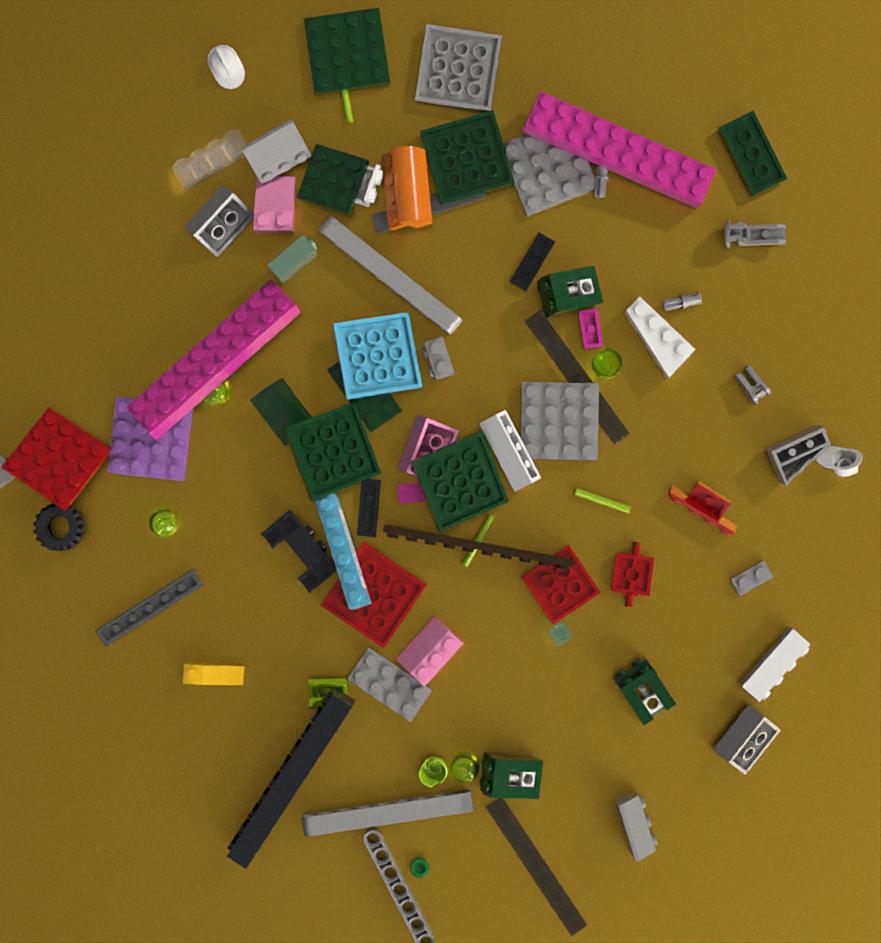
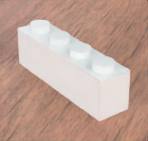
M506 410L479 423L514 491L541 478Z
M789 627L739 685L757 701H764L770 695V689L782 682V676L786 671L790 672L796 665L795 661L809 651L810 643L793 628Z

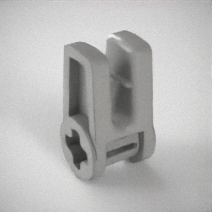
M748 365L744 371L749 376L748 378L752 380L754 386H751L740 372L735 374L734 377L744 389L751 402L756 405L759 403L758 400L765 395H770L771 391L753 368Z

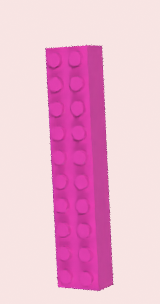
M542 91L537 95L522 130L526 134L696 209L702 204L716 171L713 167Z
M270 279L126 408L148 433L158 440L301 312L281 288Z

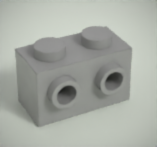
M443 337L424 342L425 347L422 350L425 359L429 358L431 363L428 366L430 376H435L436 381L453 376L454 371Z

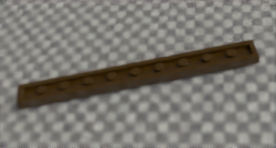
M384 525L383 532L387 533V537L398 539V536L401 535L406 536L407 541L417 542V539L425 540L424 544L436 546V542L444 543L443 547L455 549V546L463 547L462 551L474 553V549L482 550L481 554L493 556V553L501 554L500 558L510 560L512 556L520 557L519 561L531 563V560L539 561L538 565L548 567L550 563L558 564L557 568L569 570V567L574 565V559L391 525Z

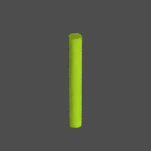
M342 90L340 93L346 123H352L353 116L348 90Z
M576 488L574 494L628 514L631 509L629 505Z
M487 515L474 541L482 542L495 519L494 516ZM474 549V553L467 552L461 564L468 567L477 549Z

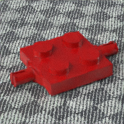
M633 542L632 553L615 554L611 591L621 592L626 595L624 605L628 607V604L629 607H633L634 596H650L654 558L639 554L640 542Z

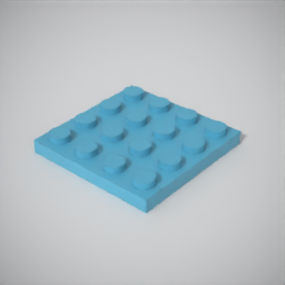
M408 312L334 323L332 325L346 400L422 388Z

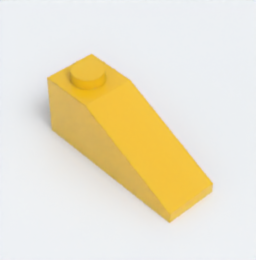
M187 662L184 664L183 684L243 685L245 666Z

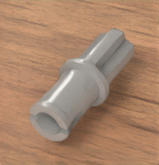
M599 165L596 166V176H594L596 180L594 196L604 198L606 182L609 180V177H607L608 169Z
M699 292L689 295L680 294L679 297L662 301L663 309L666 311L676 308L685 309V307L702 303Z

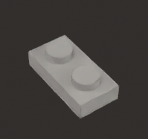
M762 560L730 578V581L738 595L741 596L773 578V575L765 561Z

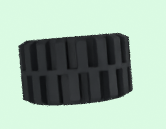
M55 504L46 505L47 507L40 510V514H37L35 517L37 520L33 522V526L36 528V530H33L34 534H37L36 540L41 542V546L47 547L51 551H65L74 548L76 544L82 541L81 537L85 535V532H83L84 528H86V524L83 523L85 520L84 516H81L80 510H76L73 505H70L66 512ZM59 515L65 517L69 523V532L64 538H56L50 530L51 521Z

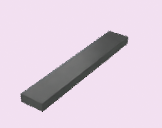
M438 193L430 195L431 214L433 216L483 199L486 195L482 193L441 205ZM387 210L371 215L377 234L389 231Z
M193 569L95 631L106 647L204 585Z

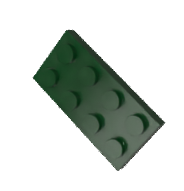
M754 110L718 128L752 197L787 180Z
M337 362L327 371L345 395L340 363ZM390 393L348 400L350 403L355 402L361 420L370 433L402 411Z

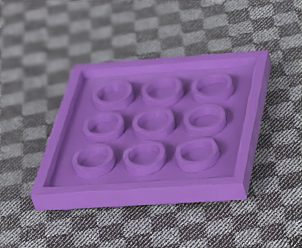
M116 397L110 446L112 451L109 455L107 473L185 481L193 409L156 440L126 408L134 399Z

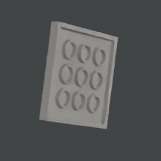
M426 24L415 101L484 112L491 111L502 35Z
M529 134L503 143L515 182L514 185L527 217L594 191L596 180L587 160Z
M522 382L521 440L531 459L597 460L599 383Z

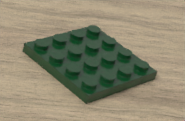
M379 7L304 18L315 95L390 84Z
M494 110L420 131L441 205L515 184Z
M355 402L283 428L310 501L381 474Z
M482 431L475 432L411 461L439 532L509 502Z

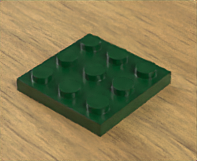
M316 144L297 198L346 215H351L369 161Z

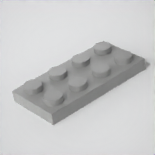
M368 647L347 678L410 722L432 691L431 688L428 686L424 687L412 675L370 647Z

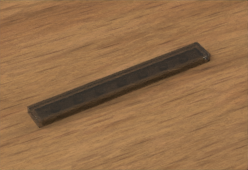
M541 310L524 321L569 383H593ZM599 392L598 424L613 445H615L630 433Z
M498 798L486 806V809L570 935L572 936L586 927L587 923L505 800Z

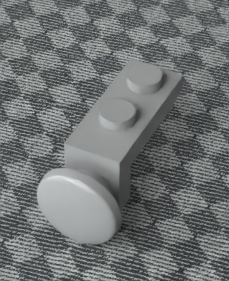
M728 219L724 227L726 247L731 248V241H738L739 246L786 244V225H746L745 222L731 224L730 219Z

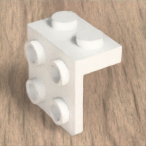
M376 164L375 168L368 166L355 203L369 207L370 203L374 204L377 196L376 186L381 185L384 176L379 164Z

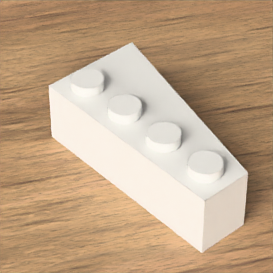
M640 296L624 312L666 379L696 350Z

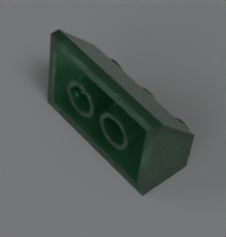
M283 378L266 387L250 399L286 447L289 443L283 428L312 418Z

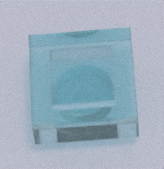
M564 621L548 630V633L558 647L574 638V635Z

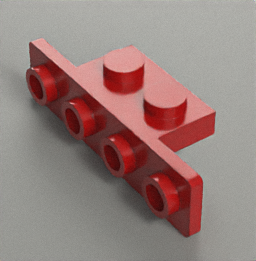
M700 481L697 482L689 495L675 486H671L668 495L674 502L681 503L690 512L699 514L707 523H713L718 526L723 533L732 536L735 534L737 526L722 517L731 504L729 499Z

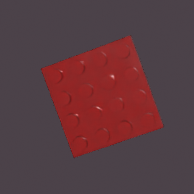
M48 407L1 468L66 512L112 450Z
M363 542L356 555L372 604L355 610L349 609L340 579H338L320 606L382 648H385L427 584Z

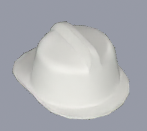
M228 45L214 47L208 55L207 62L216 81L224 88H237L245 78V70L238 55Z
M829 446L816 460L821 466L833 469L838 476L845 477L858 473V465L862 462L863 455L856 449Z

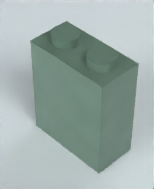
M302 235L271 261L268 267L282 284H285L318 255L316 252L317 246L310 237L305 238Z

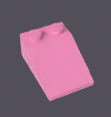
M276 176L263 184L260 183L257 177L254 205L255 233L294 234L295 176Z

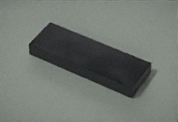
M539 232L511 278L510 283L526 292L555 241Z
M366 479L361 482L357 536L376 537L381 480Z

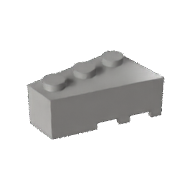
M815 425L766 448V451L779 482L787 486L798 473L800 474L811 461H814L831 443L825 428Z

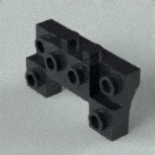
M290 509L263 531L261 535L268 541L272 549L283 540L287 542L308 568L297 579L311 593L334 574L337 569L335 563L325 551L328 549L321 540L317 541L313 537L315 532L309 525L305 527Z

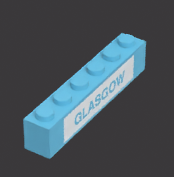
M331 493L316 499L315 502L349 609L355 610L372 604L338 495Z

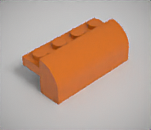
M414 146L392 148L390 153L381 156L388 229L396 230L405 226L420 228L432 224L425 149Z

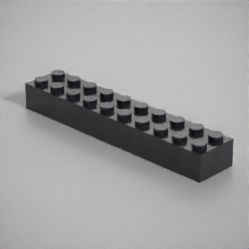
M337 688L334 692L329 691L322 702L324 707L321 708L319 706L311 719L313 724L308 723L301 734L303 739H298L291 749L290 753L293 755H287L279 768L282 771H277L269 783L272 787L267 786L258 801L261 804L258 802L255 804L248 815L250 820L246 818L237 832L238 834L234 836L227 847L230 850L227 855L228 858L247 869L356 700Z

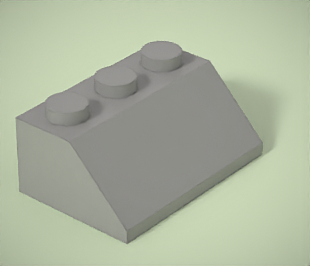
M292 119L241 147L261 184L272 180L277 175L288 171L293 166L311 157Z
M222 185L184 227L210 252L218 257L254 218V213L233 192Z
M748 705L741 712L735 723L729 727L724 737L717 742L713 750L746 775L781 730L752 706Z
M635 792L616 798L615 802L631 854L635 862L656 851L654 845H657L654 833L650 834L648 828L652 825L649 816L645 815L643 808H646L644 799Z

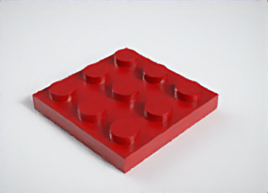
M569 545L553 554L554 556L574 559V565L569 567V570L557 568L558 564L550 563L549 567L537 565L521 576L553 625L601 593Z

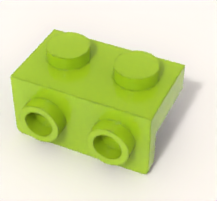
M347 678L308 679L309 709H318L319 706L323 708V700L329 691L334 692L336 688L348 695Z

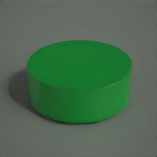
M417 857L412 860L410 864L412 875L422 878L428 874L429 863L425 858Z

